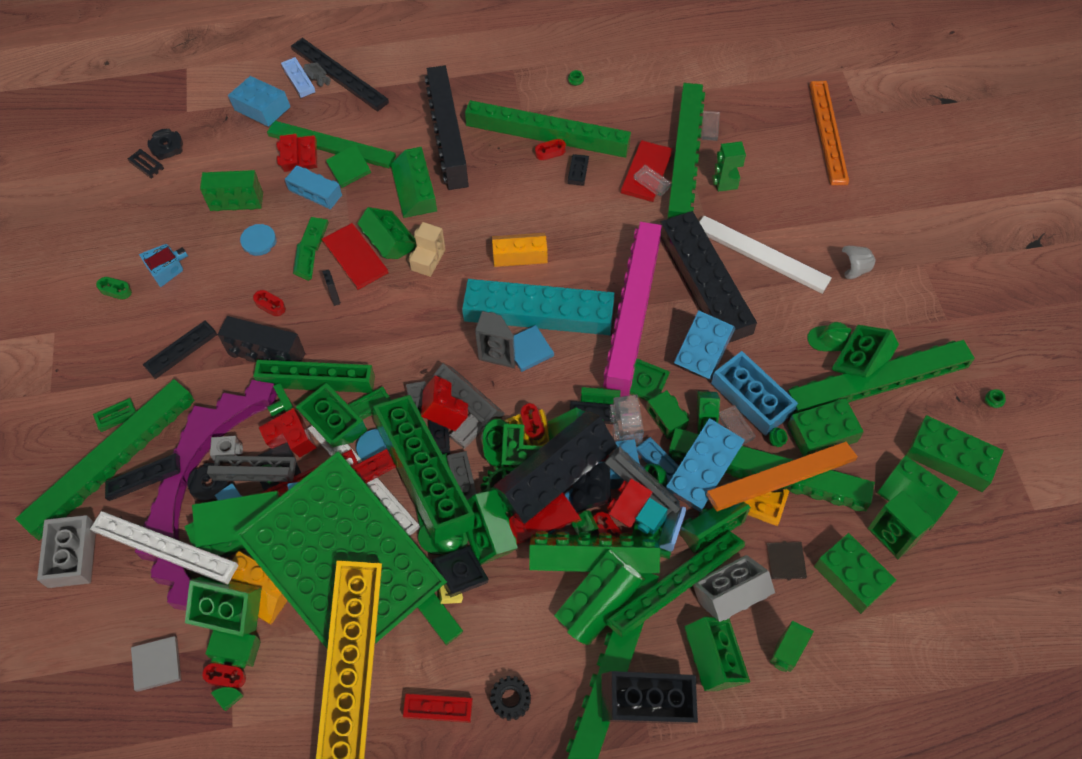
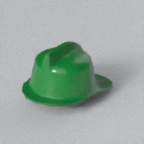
M832 322L827 326H818L810 330L807 340L809 345L818 351H842L851 337V328H848L841 322Z
M494 419L488 422L481 434L484 457L488 463L497 467H501L503 428L504 424H508L501 419Z
M425 524L418 534L421 547L433 554L445 555L466 547L468 543L466 532L434 543Z

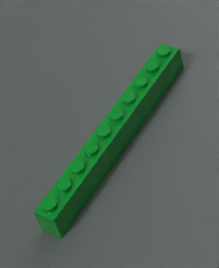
M683 83L667 219L694 210V207H691V203L694 204L695 193H692V190H695L697 181L693 178L697 177L698 167L695 164H698L699 154L696 151L700 149V141H697V139L701 138L702 128H699V126H702L703 116H700L704 110V104L701 102L705 100L703 84Z
M472 100L469 101L465 111L466 126L544 142L562 139L565 141L566 146L624 158L627 157L630 147V131Z
M954 340L943 346H933L926 351L919 350L908 356H898L894 360L886 362L867 378L846 373L839 376L832 375L822 381H811L801 387L794 386L787 393L798 403L793 413L797 414L845 398L850 403L969 368L975 357L964 340L957 342Z
M173 379L17 516L15 520L40 541L43 536L44 520L67 518L75 508L82 505L86 498L96 492L106 480L113 477L116 471L124 464H127L135 454L143 450L154 437L158 436L165 427L174 422L184 410H187L195 400L190 392Z
M675 428L668 455L674 461L682 462L699 434ZM741 446L725 473L731 474L735 478H745L793 460ZM829 470L780 489L790 490L793 494L811 496L815 500H826L837 506L851 507L855 511L866 512L872 502L875 482Z
M639 573L645 580L621 609L658 583L659 576L652 573ZM644 622L623 638L615 631L607 633L604 642L607 649L605 654L600 653L597 661V666H600L598 674L593 673L589 684L592 687L590 696L585 695L581 707L585 709L583 717L578 716L574 726V730L577 731L575 739L570 738L566 752L570 753L568 759H598L610 722H602L601 674L610 671L628 672Z

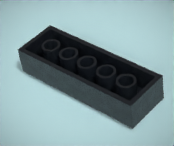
M587 410L495 484L494 487L512 515L525 524L618 446L601 416Z

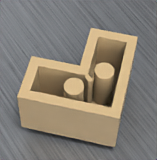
M422 222L421 226L415 230L416 249L414 252H411L408 261L412 271L431 277L446 250L443 229Z

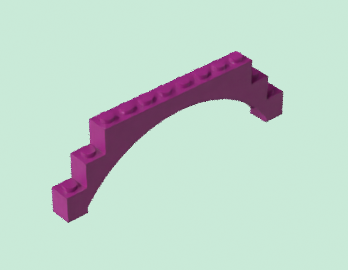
M251 380L250 385L245 390V396L223 393L221 399L217 401L216 409L199 406L193 407L192 412L187 417L186 427L181 432L178 447L173 451V454L176 453L180 456V473L164 479L163 483L160 484L158 496L151 505V513L143 525L144 528L180 541L179 518L187 488V480L191 472L198 467L203 457L211 449V437H223L242 421L268 409V406L274 404L277 394L273 383ZM135 549V553L141 559L156 562L151 569V578L158 584L172 586L167 595V603L174 609L186 611L189 583L192 580L188 570Z

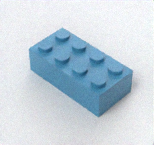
M743 351L730 359L713 374L711 384L765 436L773 428H777L793 415L798 403Z
M709 418L666 486V489L681 501L701 512L709 500L706 496L707 491L717 487L745 439Z

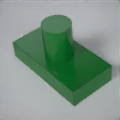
M280 383L273 386L280 401L267 407L272 417L293 409Z

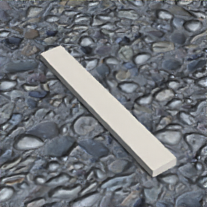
M703 216L700 220V224L708 238L822 294L832 277L709 217Z
M313 426L308 428L309 432L330 456H333L338 451L342 454L352 449L348 444L332 448ZM353 451L358 463L362 462L361 458ZM352 458L346 460L349 465L354 463ZM378 478L366 483L373 494L380 498V502L408 536L420 528L419 524Z
M102 511L90 528L91 531L227 585L239 566L236 562Z

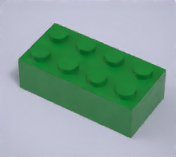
M926 415L918 426L906 456L983 492L992 483L1004 450Z

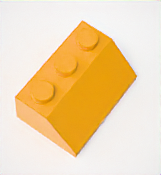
M545 233L492 236L494 267L548 263Z
M238 551L232 561L236 562L239 566L230 581L262 588L258 618L271 625L288 600L255 560Z

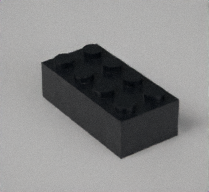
M230 316L226 317L217 334L229 356L245 358L250 362H257V360L302 362L306 354L297 333Z
M610 671L601 674L602 722L698 723L696 675Z

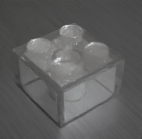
M638 395L613 398V405H610L609 416L610 422L614 423L612 430L614 441L635 439L636 445H640L643 440L644 429Z

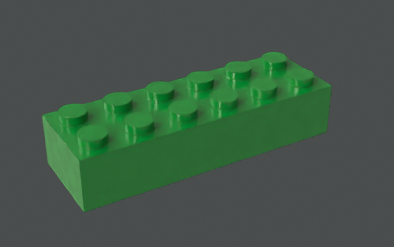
M538 531L531 536L529 570L591 572L603 556L611 550L626 565H630L638 573H660V545L658 538L654 537L653 534H641L640 537L633 536L630 533H622L620 536H611L610 533H599V536H595L587 532H580L578 535H569L568 532H557V535H551L545 531Z

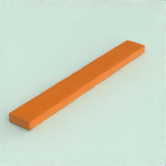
M811 81L809 86L831 186L848 185L849 177L827 81Z
M843 442L707 491L706 496L715 510L720 511L854 462L858 456L847 442Z

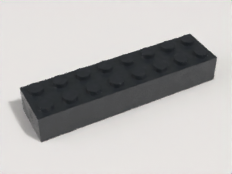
M446 65L426 68L427 75H424L426 85H429V87H426L427 97H431L428 101L430 109H433L431 111L432 121L436 122L433 123L434 133L438 134L435 135L436 144L440 147L438 148L440 160L443 159L440 161L441 170L444 173V184H448L449 190L469 187L467 165Z
M691 211L660 221V225H662L660 238L700 311L735 327L729 343L753 335L757 321L694 212Z

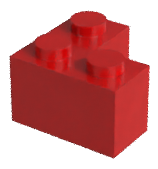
M434 375L423 389L421 417L456 432L468 417V403L452 397V383Z
M294 408L259 427L265 443L271 449L287 442L290 449L300 458L317 448L302 416Z
M632 478L629 481H623L618 490L621 494L617 499L612 498L606 508L609 510L607 513L609 516L628 528H631L636 517L652 494L651 490Z

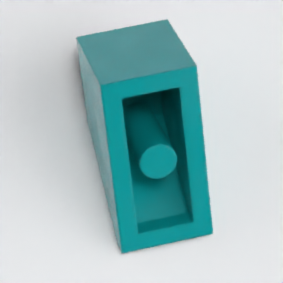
M649 498L636 517L637 528L646 534L650 532L654 535L667 519L668 509Z

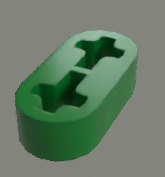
M102 277L96 283L100 293L109 297L124 300L130 297L132 293L128 283L118 279Z

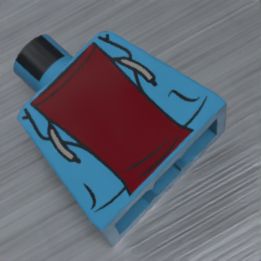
M167 244L139 254L159 287H162L183 271L179 261L188 257L183 247L173 252Z

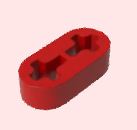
M562 139L540 143L535 147V156L539 160L555 158L566 152V143Z
M259 290L253 295L256 306L275 317L285 313L286 307L284 302L277 296L265 290Z
M532 403L525 404L521 409L525 432L532 440H539L545 434L540 410ZM530 410H533L532 419L528 416ZM534 424H535V426L538 428V429L536 430L537 433H535V434L533 433V431H534L533 425H534Z
M599 512L594 515L593 518L599 528L596 530L598 535L599 533L609 532L612 536H620L622 534L607 513ZM598 519H600L601 521L606 520V529L602 524L598 525Z
M211 663L204 668L202 673L203 679L212 686L239 689L246 682L245 673L235 666ZM215 669L219 674H222L221 677L214 676L213 679L209 676L210 672L213 673ZM237 673L240 678L235 680L234 683L231 679L227 678V676H235Z

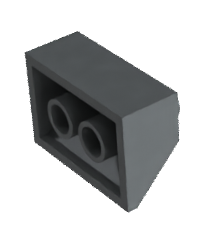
M482 311L475 329L479 360L515 369L514 335L501 315Z

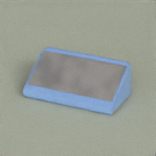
M682 506L677 513L672 511L667 516L659 539L660 548L670 552L673 551L685 516L686 507Z

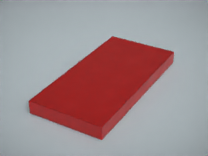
M641 140L621 188V194L654 202L672 156L673 148Z
M353 223L322 238L324 245L357 290L389 273L386 266Z

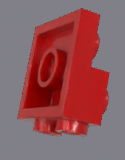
M297 134L280 136V141L276 143L277 149L280 151V155L277 156V163L284 172L292 171L296 165L307 169L318 168L317 140L315 135L298 137Z

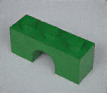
M742 141L721 144L720 151L717 152L718 162L715 163V175L712 176L713 185H716L718 192L738 189L740 175L737 167H743L746 158Z

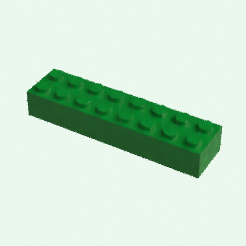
M411 395L373 406L374 423L434 543L473 530L475 514L425 421L421 417Z

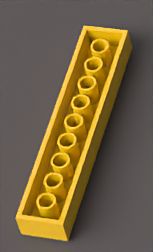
M337 561L316 759H365L382 563Z

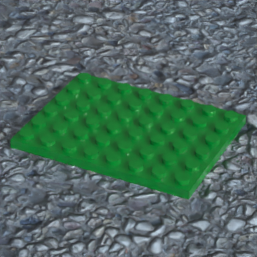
M339 451L234 533L244 548L327 649L337 561L382 563L375 644L447 583Z

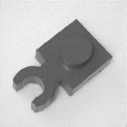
M318 63L304 65L303 70L312 80L316 79L319 86L322 87L324 83L329 86L331 79L326 76V72Z
M425 381L406 384L407 395H411L418 409H422L423 389L426 387Z

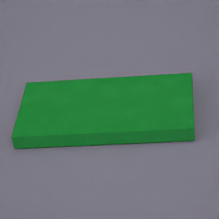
M273 491L192 505L195 546L199 548L239 541L234 533L279 498V492Z

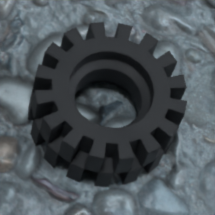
M506 676V679H499L500 682H496L494 688L491 689V705L496 715L498 714L500 718H506L507 721H511V719L518 720L520 716L523 717L525 712L529 710L531 694L525 681L519 680L516 676L514 678ZM514 690L519 694V702L515 706L509 707L502 702V696L506 691Z

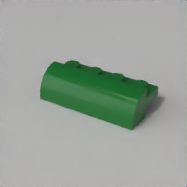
M609 550L554 616L568 629L567 633L582 644L590 645L607 625V619L621 609L645 579L630 565H626L616 554Z

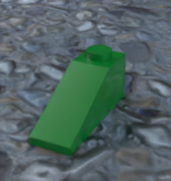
M792 621L779 638L770 663L774 664V667L780 671L791 672L814 631Z

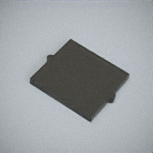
M783 541L782 543H767L771 579H787L790 581L791 579L807 578L802 542L787 543Z

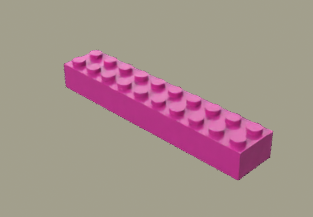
M640 222L639 229L635 228L634 232L635 240L631 246V257H629L627 266L628 272L625 274V286L622 288L621 303L619 302L618 318L615 320V332L612 334V346L607 358L608 365L604 371L603 387L610 390H621L620 398L629 399L630 388L635 370L634 364L638 355L659 250L662 227L659 224Z

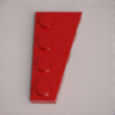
M562 493L527 523L523 524L512 516L509 518V525L518 545L526 542L527 539L531 538L532 534H536L538 531L549 532L554 529L558 530L567 524L582 520L564 493Z

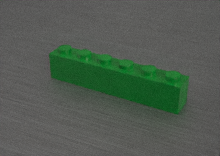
M257 360L253 376L256 381L273 383L274 385L280 383L283 389L318 390L327 383L334 391L360 393L373 392L375 381L372 365Z

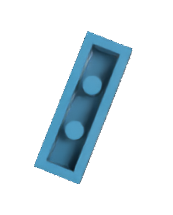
M296 165L285 178L289 191L330 210L342 196L340 185L336 181L326 179L307 168Z

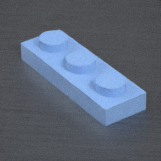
M296 57L281 62L283 70L300 98L315 93L313 84Z

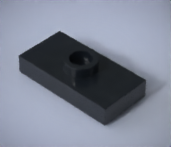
M572 154L568 184L585 185L589 156Z

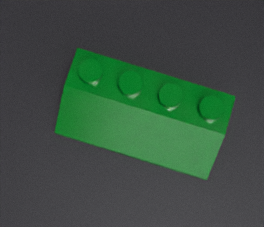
M422 146L404 150L391 164L403 218L437 212L436 198Z

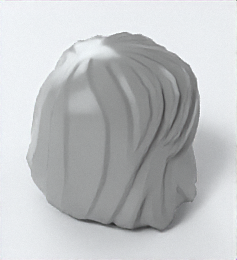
M850 245L843 247L842 252L847 253L851 263V269L844 273L845 278L855 279L873 269L876 260L870 249Z

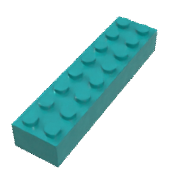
M468 279L462 308L463 318L465 322L478 323L482 311L494 312L497 315H501L507 326L531 328L536 325L538 329L610 335L615 292Z

